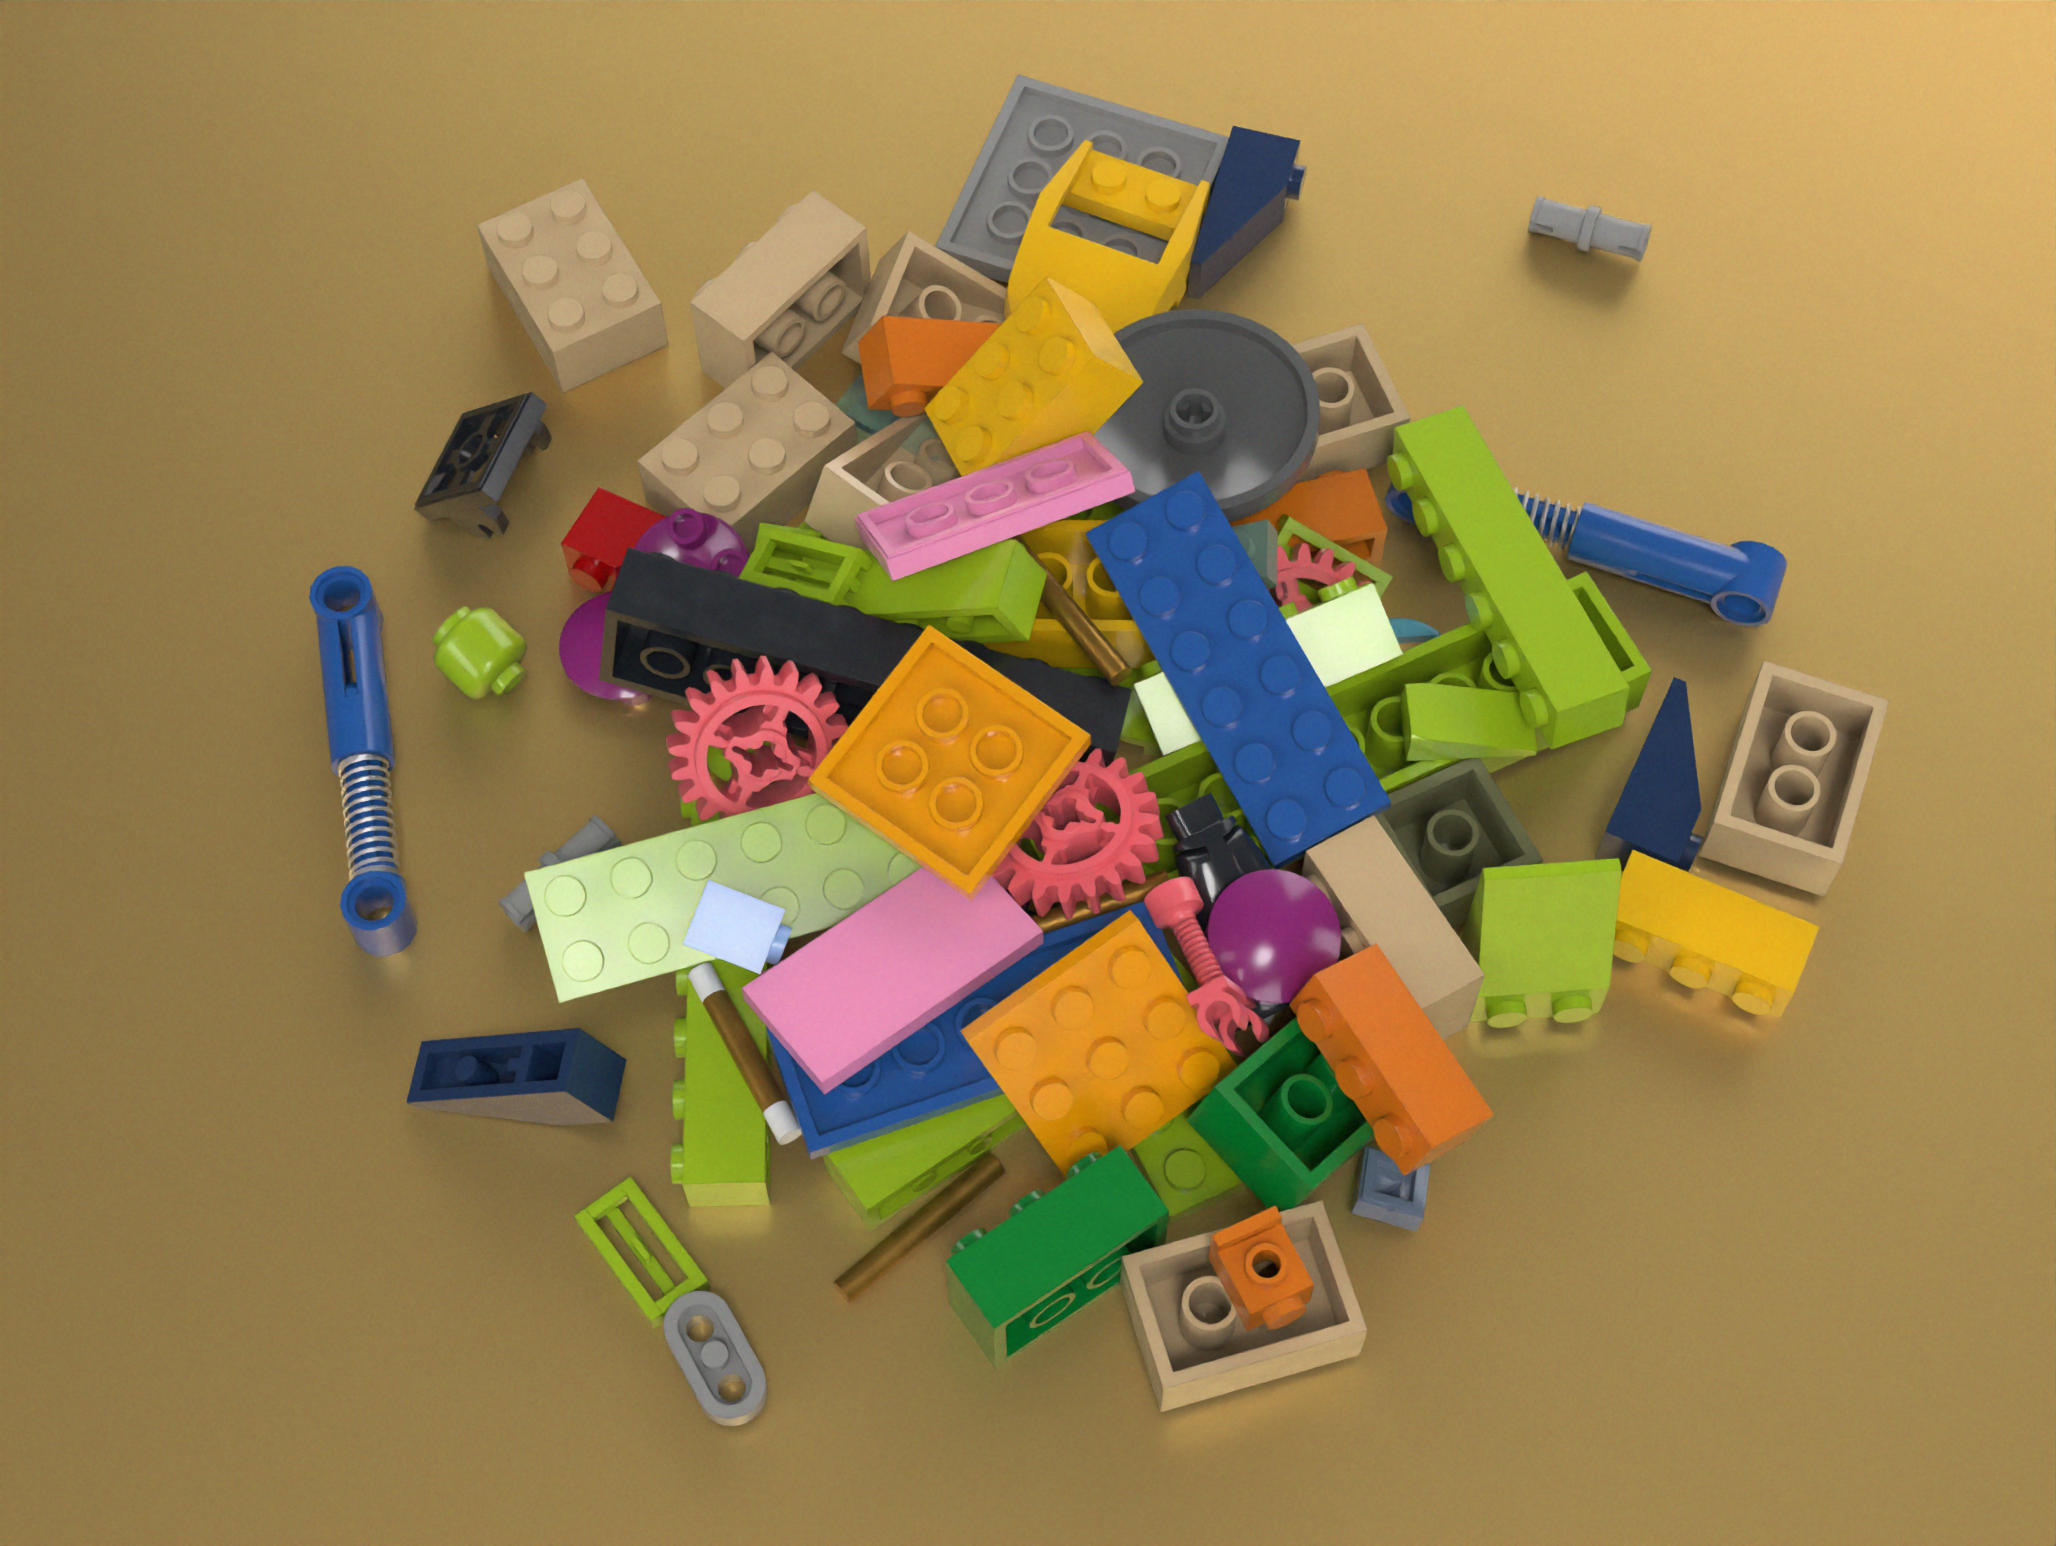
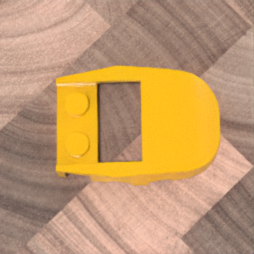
M1084 140L1039 194L1010 273L1004 298L1005 320L1045 276L1095 303L1113 334L1140 319L1168 312L1172 305L1178 307L1187 289L1186 279L1200 232L1201 217L1203 213H1206L1209 204L1210 182L1201 180L1197 186L1092 150L1093 142ZM1061 205H1065L1169 242L1159 263L1155 264L1050 226Z

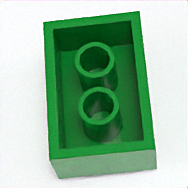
M1297 1016L1220 1081L1186 1120L1268 1209L1276 1206L1279 1212L1298 1207L1375 1137L1373 1129L1353 1099L1347 1097L1340 1089L1335 1072L1315 1042L1308 1039L1302 1032Z
M1120 1145L1104 1156L1099 1151L1084 1156L1067 1171L1066 1181L1046 1194L1042 1189L1027 1194L1009 1210V1219L989 1232L985 1228H978L965 1235L952 1247L950 1251L952 1257L945 1261L949 1304L995 1369L1120 1285L1122 1256L1165 1245L1169 1210Z

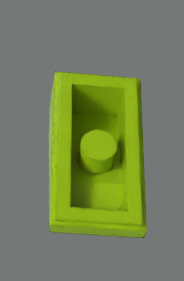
M1434 683L1404 684L1400 709L1406 761L1537 755L1535 729L1528 725L1520 705V693Z

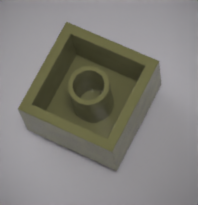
M1480 758L1465 759L1387 794L1391 801V807L1375 816L1453 929L1466 924L1483 868L1542 864L1543 862L1541 855Z

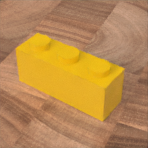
M1632 850L1620 880L1613 954L1625 961L1634 963L1643 961L1670 973L1674 980L1685 986L1698 989L1706 987L1730 997L1739 1008L1747 1012L1759 1015L1770 1014L1780 1018L1795 992L1820 926Z

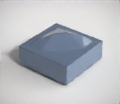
M1365 1146L1358 1160L1351 1213L1417 1232L1424 1219L1430 1164L1427 1163L1404 1176L1394 1160L1382 1150Z

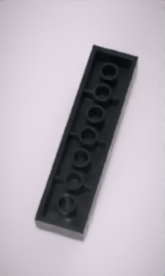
M628 547L605 610L599 680L691 706L685 690L690 687L704 694L709 693L711 688L706 672L710 669L719 674L724 681H728L732 678L731 664L733 659L738 658L744 666L746 674H753L760 656H766L773 675H777L781 667L790 660L794 662L797 668L798 682L813 672L818 676L822 685L820 694L829 691L833 692L840 706L834 714L843 715L849 727L920 637L924 629L911 623H896L867 615L851 606H836L807 598L791 589L772 588L743 580L727 571H711L679 562L663 553H647ZM949 638L1091 735V744L1081 756L1079 762H1086L1089 755L1096 748L1101 749L1106 767L1114 761L1132 689L1119 685L1112 686L1107 679L1100 676H1084L1052 667L1039 659H1024L988 649L985 645L976 641H960ZM751 707L742 709L734 713L733 715L743 713ZM789 711L785 719L787 733L808 739V725L798 715Z

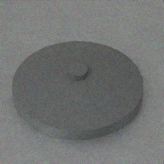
M1185 309L1155 314L1127 325L1114 333V336L1143 383L1093 435L1130 471L1135 492L1112 500V502L1128 510L1199 471L1228 522H1232L1267 508L1290 491L1308 468L1317 445L1320 423V400L1315 380L1306 362L1285 339L1266 326L1251 319L1232 313L1206 309Z

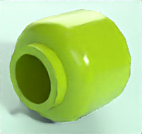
M467 606L462 607L442 624L432 639V642L437 646L433 657L436 667L471 699L486 697L493 691L502 698L514 689L526 674V670L520 665L527 650L525 640L489 607H481L472 611Z

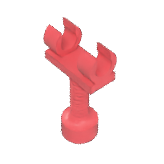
M1178 877L1152 889L1144 898V904L1156 928H1171L1200 986L1198 989L1187 994L1186 997L1191 1007L1197 1010V1022L1201 1030L1214 1040L1221 1042L1234 1054L1245 1057L1241 1047L1236 1043L1234 1035L1237 1027L1245 1031L1248 1022H1251L1252 1030L1257 1040L1264 1045L1269 1038V1029L1266 1022L1252 1011V1009L1257 1007L1254 1000L1249 998L1241 987L1223 974L1196 919V915L1202 910L1204 903L1193 879L1190 877ZM1214 1023L1219 1026L1218 1030L1215 1028Z

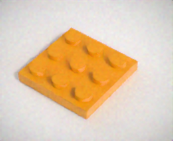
M928 625L807 781L812 790L972 901L1090 746L1091 735Z
M1131 910L960 1030L968 1044L1065 1178L1067 1171L1077 1161L1092 1152L1099 1151L1104 1156L1119 1145L1127 1152L1207 1095L1220 1081L1238 1067L1224 1045L1201 1030L1197 1022V1010L1191 1007L1186 997L1189 993Z

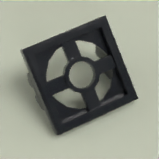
M533 392L462 413L414 504L416 505L414 510L429 521L449 517L465 530L485 539H489L493 532L500 536L504 535L510 522L503 510L495 503H498L523 452L529 455L533 454L536 447L543 451L547 450L552 436L546 425L540 420L547 404ZM478 449V451H477V452L474 454V456L470 459V457L472 456V454ZM485 464L478 480L471 482L475 472Z

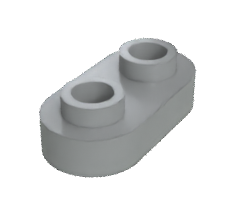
M693 1291L680 1296L671 1304L666 1312L663 1324L664 1334L668 1346L699 1405L711 1420L721 1425L738 1426L751 1421L760 1413L765 1405L768 1386L764 1371L733 1313L721 1297L711 1292ZM706 1323L714 1328L711 1337L706 1341L695 1342L689 1338L690 1330L697 1324ZM730 1382L742 1383L746 1387L744 1395L739 1400L733 1402L722 1399L720 1393L726 1384Z

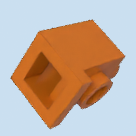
M1276 1206L1211 1235L1208 1258L1246 1331L1266 1323L1269 1330H1274L1295 1321L1306 1312L1307 1308L1304 1304L1310 1302L1314 1288L1311 1277L1281 1223L1282 1217ZM1266 1260H1271L1278 1274L1271 1278H1264L1259 1276L1253 1267Z

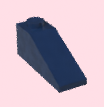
M1237 126L1232 127L1190 261L1188 297L1200 299L1283 221L1289 198L1294 200L1300 199L1307 166L1298 164L1300 140Z
M1676 677L1671 682L1595 856V860L1619 858L1621 871H1624L1632 850H1635L1689 872L1704 838L1692 832L1701 812V801L1687 686L1685 681Z
M580 1028L421 1041L406 1103L420 1109L559 1126L613 1122L627 1059Z

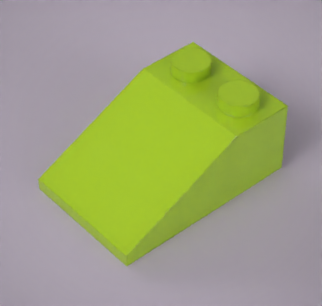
M1619 858L1482 869L1461 937V941L1485 974L1469 1023L1488 1022V1025L1492 1027L1507 1028L1522 1024L1528 1018L1553 1017L1555 1021L1561 1023H1574L1588 1019L1593 1014L1600 1012L1609 991L1621 880Z

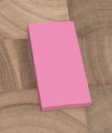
M1085 431L857 514L854 520L860 538L890 579L894 581L1134 493L1135 488L1130 471L1090 432Z
M922 867L742 987L745 1002L825 1095L1044 943L1043 930L992 875L975 898L970 901Z

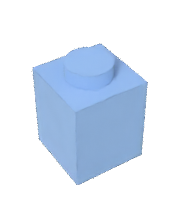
M708 880L683 945L760 974L765 962L773 965L779 963L792 928L780 924L785 909Z

